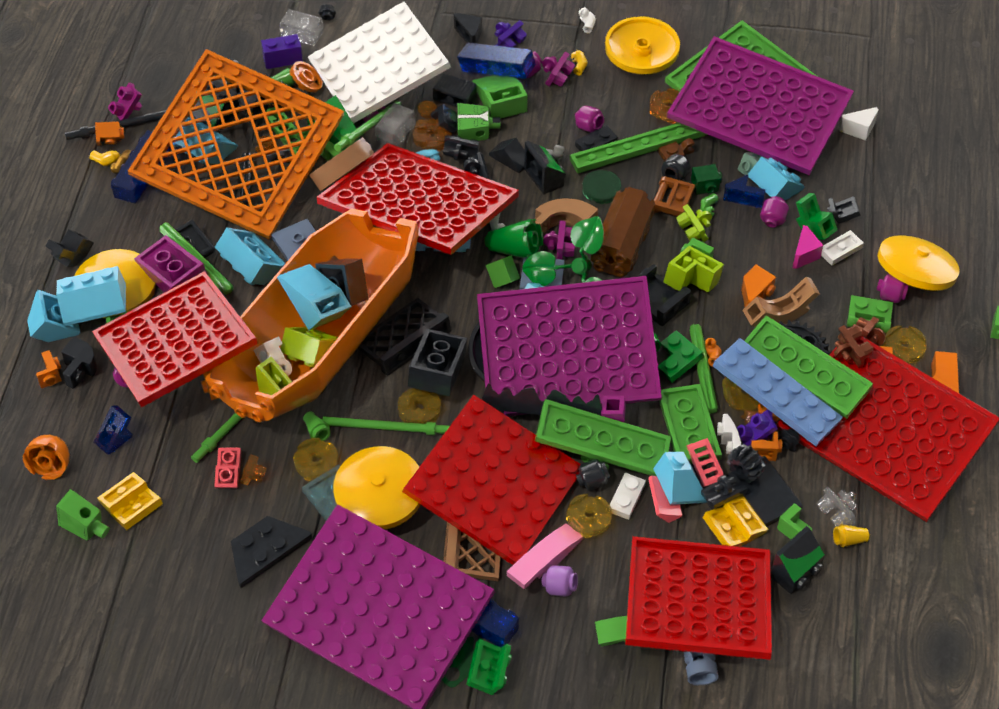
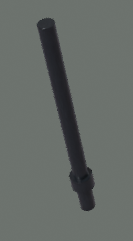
M166 110L115 122H119L120 127L161 119ZM95 126L80 127V130L66 132V140L80 137L82 139L88 138L90 135L96 134Z

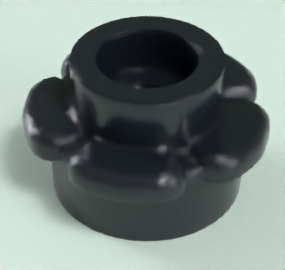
M325 4L320 7L318 15L323 20L329 21L335 17L336 11L334 6Z

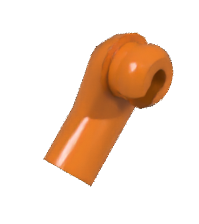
M708 338L705 340V348L709 356L708 363L713 367L714 361L722 355V351L716 345L714 338Z

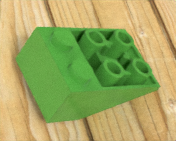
M508 71L472 80L477 85V93L483 105L488 107L489 117H500L501 119L527 112V94L521 82Z

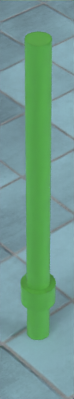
M395 101L358 129L344 135L341 141L334 145V149L340 151L345 147L351 146L357 138L402 106L401 102Z
M235 413L211 437H207L201 443V447L191 456L192 460L198 463L208 452L211 453L217 447V443L242 417Z
M323 417L322 419L329 426L424 432L426 435L444 434L450 427L448 425H436V422L420 424Z

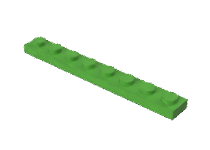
M676 123L571 154L570 161L576 172L581 173L658 150L659 147L673 142L679 144L688 138L696 139L708 134L684 124Z

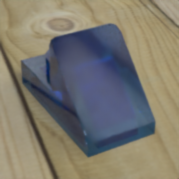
M745 175L725 185L723 201L762 208L766 189L747 186L749 175Z
M118 405L111 406L93 442L106 454H111L133 436L127 429L132 417Z

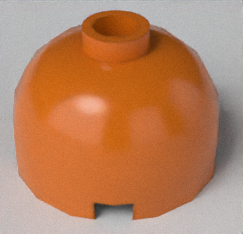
M41 435L29 443L22 459L30 473L44 475L41 478L49 480L56 479L63 474L68 466L70 453L65 442L57 436Z

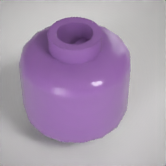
M550 566L547 573H544L542 576V586L546 587L549 595L570 596L577 589V573H574L573 569L569 566Z

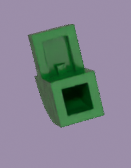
M808 193L796 202L800 214L796 221L801 229L803 225L808 226L820 240H825L837 231L833 214L820 210L815 193Z

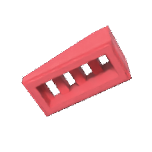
M708 438L687 445L702 487L716 483L717 478L724 474ZM705 446V451L695 453V449ZM708 454L709 459L699 462V457ZM708 463L712 464V467L705 470L701 467ZM715 472V476L706 478L705 474Z

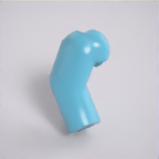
M436 149L417 152V154L436 161L441 159Z

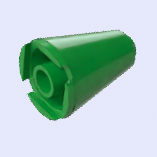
M527 219L489 231L485 236V245L492 252L527 259L532 254L539 252V246H543L540 223L536 224V219Z

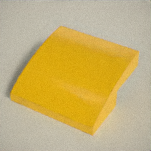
M134 472L97 498L110 515L126 530L163 504L161 498L150 490L146 482Z
M744 496L725 503L723 507L707 511L702 517L722 545L741 547L768 531L766 525Z

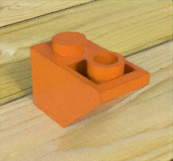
M757 264L743 277L741 290L745 307L756 297L765 299L767 296L770 297L776 289V286H774L776 277Z

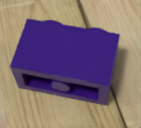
M298 34L261 40L266 69L294 65L298 61L303 62Z

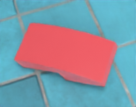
M218 448L215 488H238L241 448Z

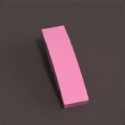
M567 523L522 556L507 571V577L525 589L536 577L540 579L550 566H557L584 536Z

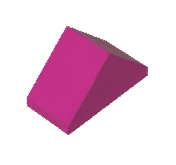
M803 225L792 268H800L821 258L823 244L808 226Z

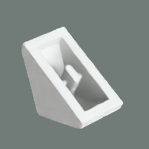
M875 107L841 115L839 130L866 140L876 122L878 108Z

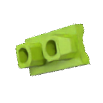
M688 204L683 206L684 212L676 217V220L682 229L692 224L693 227L685 231L688 239L691 241L692 238L697 240L701 238L703 242L707 241L708 237L703 226L705 225L707 228L711 225V213L709 211L702 212L699 209L696 212L697 216H695Z

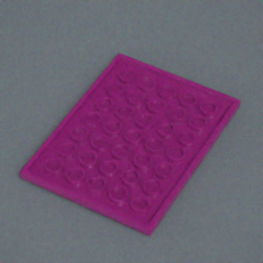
M714 36L667 112V118L769 159L771 157L785 166L810 175L841 115H843L854 91Z
M647 276L477 294L485 387L488 383L491 384L492 389L497 394L510 389L513 396H515L521 390L533 387L541 401H544L552 390L563 393L570 402L576 396H580L585 403H588L598 394L601 405L603 396H625L626 404L662 400ZM504 411V414H505L506 416H516V415H525V414H527V413H517V412H507V411Z
M337 504L261 621L263 624L411 709H424L494 595L495 590Z

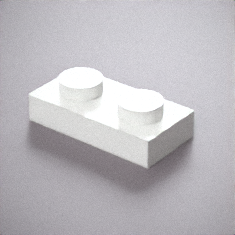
M850 230L823 245L821 256L829 264L834 265L862 249L864 243Z
M625 473L608 507V512L629 520L645 487L646 480Z

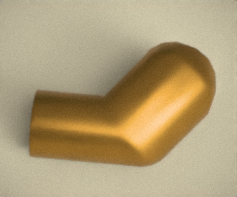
M125 150L117 162L111 164V171L118 174L123 173L133 157V152Z

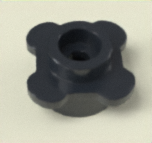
M782 429L780 431L781 436L778 439H782V446L795 452L797 450L796 445L800 442L799 434L793 429Z

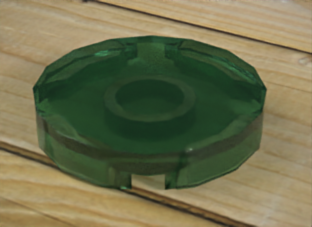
M596 170L588 173L582 183V191L585 197L599 204L612 202L616 192L620 191L622 187L618 176L606 170Z

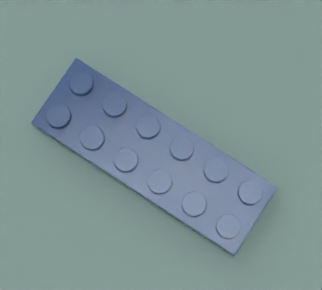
M741 338L714 361V368L815 446L843 418Z

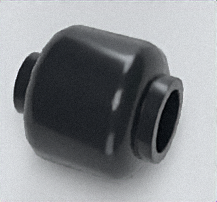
M681 154L671 155L661 167L663 176L677 180H683L690 171L689 161Z
M593 459L579 465V474H576L580 487L585 486L588 491H593L607 485L610 475L604 461L600 462L598 459Z

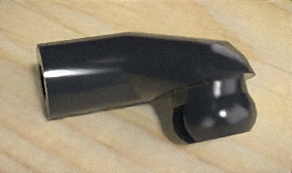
M290 149L279 151L281 158L292 156ZM276 152L266 156L268 163L278 160Z

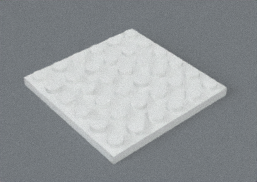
M405 2L396 5L394 8L380 14L373 20L308 56L311 64L332 96L336 95L353 123L451 68L449 61Z

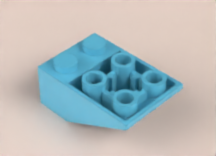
M310 264L277 276L308 330L339 319L352 307L343 291Z

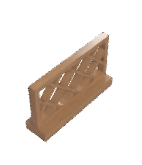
M447 522L443 562L473 578L498 581L500 556L494 552L488 554L482 548L483 545ZM466 538L474 546L468 551H465L460 545V542ZM476 550L484 557L478 563L470 556ZM466 558L472 567L461 569L458 568V564ZM488 561L494 568V573L484 572L480 566Z

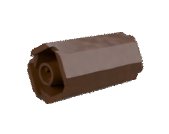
M627 187L623 192L621 190L616 192L603 222L604 240L602 247L595 254H591V261L594 263L593 267L597 271L623 277L633 270L638 259V250L650 230V222L655 209V201L653 199L650 201L645 191Z

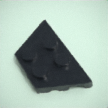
M266 516L231 540L240 588L311 540L312 533Z

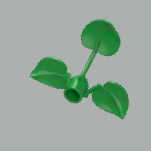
M595 216L579 221L571 230V241L574 246L580 247L579 252L582 257L573 260L572 264L555 265L556 259L552 253L547 251L534 253L523 264L522 270L533 283L546 286L555 280V269L572 268L574 273L582 274V283L603 281L598 277H590L585 280L586 276H588L587 272L591 270L592 263L584 251L588 254H595L602 247L604 240V229L600 217Z

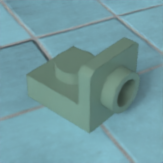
M745 152L738 171L747 176L763 156L753 152Z

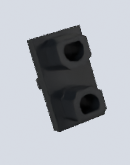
M446 135L444 138L443 154L454 157L456 161L460 159L467 160L469 157L473 158L479 152L480 143L477 140H466L457 135Z
M478 152L475 157H469L464 161L463 167L465 171L490 180L481 152Z
M736 474L728 477L721 475L717 478L716 483L702 489L701 495L707 501V505L713 510L747 493L748 488L739 481Z

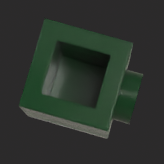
M716 164L692 167L691 183L695 184L694 191L696 195L719 192V186L723 179L722 173L717 170Z

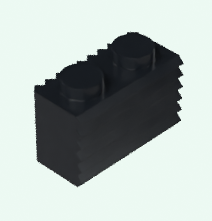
M445 73L440 76L433 87L434 100L458 107V103L472 104L477 97L476 83Z

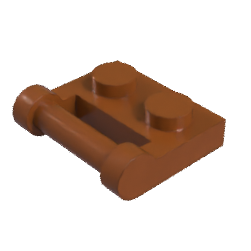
M666 176L662 177L659 182L660 187L654 198V212L661 211L679 216L684 212L683 206L689 204L695 190V184ZM672 188L667 202H662L666 190Z

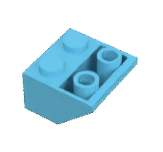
M761 157L747 175L770 197L777 196L787 200L805 188L800 183L801 178L794 173L790 174L787 171V166L771 157L769 159Z

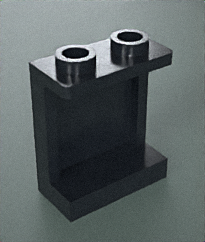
M655 264L645 268L639 276H647L651 316L659 325H665L690 304L691 290L685 286L678 291L663 282L664 279L657 274V266Z

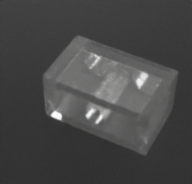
M288 9L279 23L281 37L298 34L301 43L315 46L324 32L322 18Z
M394 103L375 126L376 141L398 147L400 143L404 142L408 132L415 127L414 110Z

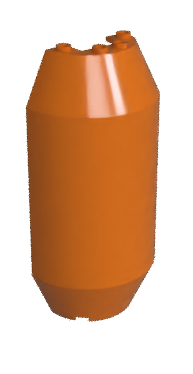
M351 208L312 233L240 316L256 337L258 344L208 371L205 381L210 387L211 394L220 398L229 407L234 409L238 416L242 418L246 416L257 422L271 420L317 399L408 285L411 279L419 234L417 222L399 218L395 223L399 232L374 227L367 211ZM334 255L338 259H362L369 300L353 305L339 319L314 328L338 337L315 367L304 365L302 360H290L286 354H283L284 358L292 366V372L288 375L292 382L273 395L259 392L255 368L261 363L253 350L278 336L282 341L285 327H306L277 276L308 264L316 269V263L326 262Z

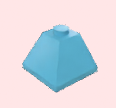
M38 290L27 320L30 337L52 342L79 335L80 328L78 323L64 326L57 296Z
M665 452L653 469L670 505L707 503L701 495L703 487L685 453Z

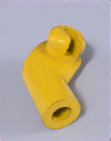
M576 50L571 54V59L574 58L573 61L577 62L573 72L580 76L588 62L584 53Z
M95 150L90 153V159L103 166L111 165L120 157L119 152L113 150L103 154Z

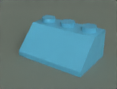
M202 122L196 123L198 131L209 128ZM193 124L182 127L184 134L195 132ZM179 130L178 134L176 135V137L181 136L180 130ZM213 131L222 160H224L237 149L238 145L217 131ZM210 132L200 135L202 142L213 140ZM197 136L186 139L188 146L199 144ZM183 140L173 142L174 146L185 147ZM214 144L204 146L206 154L216 152ZM201 148L190 150L191 156L198 157L203 155ZM218 156L207 158L210 164L220 163ZM205 160L199 161L200 163L206 165Z
M226 228L215 246L221 253L220 256L232 264V268L245 277L244 280L251 285L267 284L286 264L251 231Z
M118 266L57 280L56 295L64 326L126 312V282Z

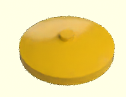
M631 17L619 21L610 28L605 40V51L610 61L622 70L636 74H653L667 69L676 61L680 49V40L675 30L665 22L650 17Z
M889 237L881 243L877 254L881 266L890 275L903 283L920 289H948L955 284L960 272L956 260L947 251L917 237Z
M125 249L107 250L93 255L78 268L74 275L77 276L118 266L126 282L127 312L150 301L157 286L135 262L134 258L139 253ZM122 313L115 314V315H111V317H112V316H117V315H122Z
M377 446L360 450L347 458L335 475L333 492L336 505L338 504L382 529L396 527L411 518L421 505L402 492L418 470L419 465L408 454L392 447Z

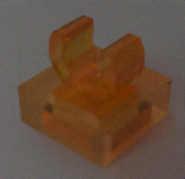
M250 454L240 483L248 486L251 479L258 482L262 481L267 468L257 465L259 457Z

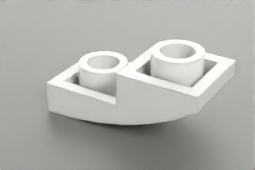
M723 414L722 422H718L717 435L721 436V444H727L726 454H730L734 448L741 446V442L732 419L728 414Z

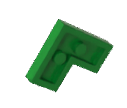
M676 330L661 342L662 348L671 356L658 365V370L673 383L702 360L704 354Z

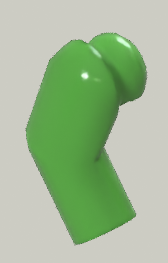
M712 193L703 198L700 207L702 212L709 211L713 216L714 212L712 211H714V208L711 205L718 202V196Z

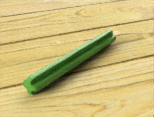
M165 222L160 226V232L164 236L167 235L204 264L207 275L225 295L233 291V285L169 223Z
M692 324L690 326L692 344L704 354V358L696 364L701 389L709 414L716 413L718 406L702 328L699 324Z

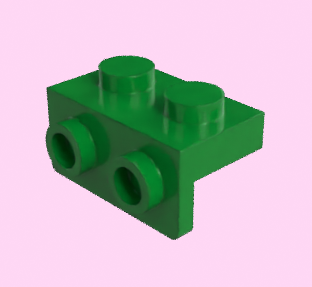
M479 639L475 645L466 685L490 695L502 689L507 680L505 675L506 667L510 664L512 657L510 654L511 645L505 644L503 647H498Z

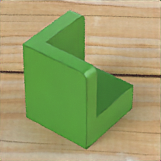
M512 255L486 265L494 288L520 279Z
M795 503L780 516L777 527L789 539H793L806 526L812 531L809 525L799 519L801 508Z

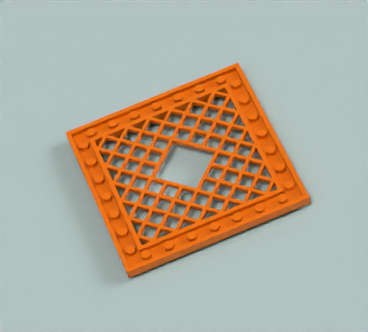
M206 49L128 169V174L270 240L271 234L276 230L343 118L344 111ZM222 79L224 86L214 89L212 81ZM209 85L211 90L205 91ZM239 87L241 94L231 97L228 89ZM226 90L228 98L217 100L215 93ZM212 94L214 101L204 104L202 97ZM256 95L258 102L248 104L246 97ZM243 98L245 106L235 108L233 101ZM200 100L201 105L195 106L197 102ZM230 102L232 109L221 112L219 104ZM273 102L276 110L265 112L263 105ZM216 105L218 113L208 115L206 108ZM260 106L262 113L252 116L250 108ZM203 109L205 116L194 119L192 112ZM247 110L249 117L239 120L236 112ZM291 110L293 118L283 120L281 113ZM233 113L236 121L225 123L223 116ZM278 114L280 121L269 124L267 116ZM190 115L191 120H190V121H186V119H187L188 116ZM220 117L222 124L211 127L209 120ZM264 117L266 125L256 128L254 120ZM308 118L310 126L300 128L298 120ZM207 121L209 128L198 131L196 123ZM251 121L261 152L223 162L213 131ZM295 122L297 129L287 132L284 124ZM193 124L195 132L184 134L182 127ZM281 125L284 133L273 136L271 128ZM268 129L270 137L260 139L258 132ZM179 130H180L181 136L176 137V135L178 134V132H179ZM310 130L304 140L302 132ZM210 132L213 140L202 142L200 135ZM299 133L301 141L291 143L289 136ZM197 136L199 144L188 146L186 139ZM286 137L288 144L277 147L275 140ZM183 140L185 147L175 150L173 142ZM272 141L274 148L264 151L261 143ZM214 144L216 152L206 154L204 146ZM170 146L172 151L166 152ZM300 146L297 153L294 154L293 147ZM201 148L203 155L192 158L190 150ZM290 149L292 156L281 159L279 151ZM187 151L189 159L178 162L176 154ZM276 152L278 160L268 163L266 155ZM173 155L176 163L165 166L162 158ZM218 156L220 163L209 166L207 158ZM263 156L265 164L254 167L252 159ZM205 160L207 167L196 170L194 162ZM249 160L251 168L241 170L239 162ZM291 161L285 170L283 163ZM191 163L193 171L182 174L180 166ZM236 164L238 171L227 174L225 166ZM280 164L282 172L272 175L270 167ZM177 167L179 174L169 169ZM222 167L224 175L213 178L211 170ZM267 168L269 176L258 178L256 171ZM208 171L211 179L200 182L197 174ZM253 172L255 180L245 182L243 174ZM195 175L197 182L192 181L186 177ZM240 176L242 183L231 186L229 178ZM282 177L276 186L274 179ZM226 179L228 187L217 190L215 182ZM271 180L273 188L262 190L260 182ZM212 183L214 190L203 185ZM257 184L259 192L249 194L246 186ZM244 188L246 195L235 198L233 190ZM230 191L232 199L221 193ZM273 192L266 202L264 194ZM261 196L263 204L253 206L250 198ZM248 200L249 206L239 201Z

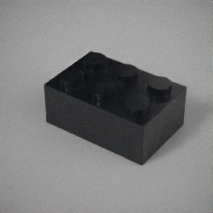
M426 329L409 366L408 387L450 396L465 359L467 338Z

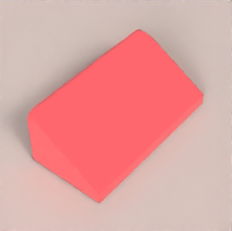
M650 476L649 484L656 515L668 523L682 517L680 504L670 505L657 476Z

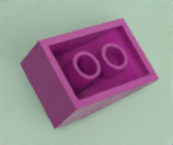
M167 235L134 258L135 262L164 293L198 274L206 272L201 261Z

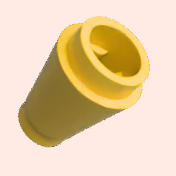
M841 524L839 527L834 528L833 540L836 545L841 547L868 542L869 531L867 528Z

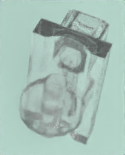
M829 487L823 490L824 496L817 502L818 508L824 514H827L833 508L838 511V513L830 518L836 527H839L841 524L855 525L857 523L854 519L855 515L849 510L848 506L852 510L858 507L854 503L857 495L854 492L846 494L841 490L838 493L842 498L840 500Z

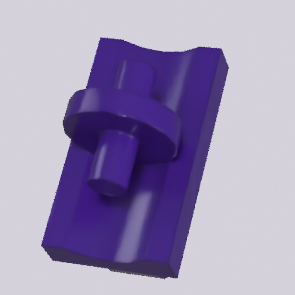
M519 20L512 27L509 23L499 22L496 24L495 36L498 37V43L494 45V48L497 51L502 48L509 54L516 46L511 39L514 38L521 44L527 37V34L522 29L524 23Z
M766 410L762 414H754L751 417V422L747 425L741 424L736 428L740 440L747 446L751 445L752 440L769 441L772 439V433L778 429L773 421L770 410Z

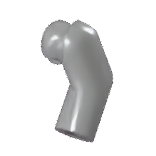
M555 145L554 151L546 150L556 160L564 156L565 148L564 146Z

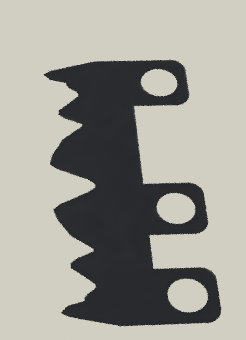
M488 383L482 397L483 401L503 414L504 411L541 415L544 401L539 399L533 387L521 390L513 396L510 389L497 394L492 389L491 384ZM552 390L546 398L550 401L601 416L602 405L598 394L588 403H585L580 396H576L570 402L563 393L557 390Z

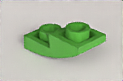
M627 616L595 622L598 643L601 647L622 641L625 642Z

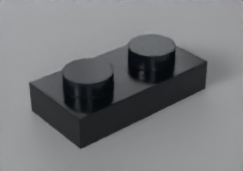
M606 125L575 140V146L581 152L618 141V136Z

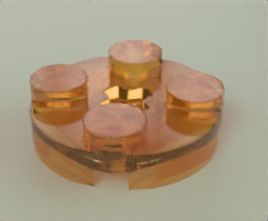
M671 88L663 92L661 90L654 92L650 97V114L668 123H675L676 121L667 118V112L671 106L666 105L669 103L673 104L680 92Z
M438 119L418 120L413 129L414 144L417 147L418 145L422 147V150L436 149L441 151L444 149L445 136H451L449 131L439 126Z

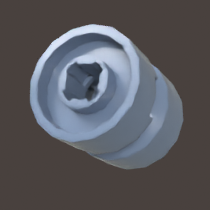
M683 651L685 663L687 664V679L690 684L707 685L718 679L715 654Z

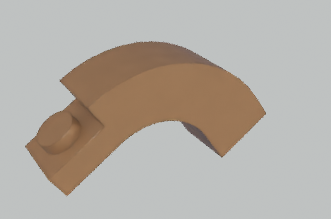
M361 138L312 172L310 177L319 190L322 191L366 160L374 152L370 144L364 138Z
M556 199L546 202L536 209L535 222L536 224L540 223L544 234L550 228L559 225L560 221H566V225L573 227L579 221L598 216V209L589 203L577 199Z
M805 277L789 293L780 298L765 300L756 297L743 309V312L751 326L754 327L766 315L778 323L782 321L784 324H787L788 320L792 322L809 311L808 305L820 293L812 279Z

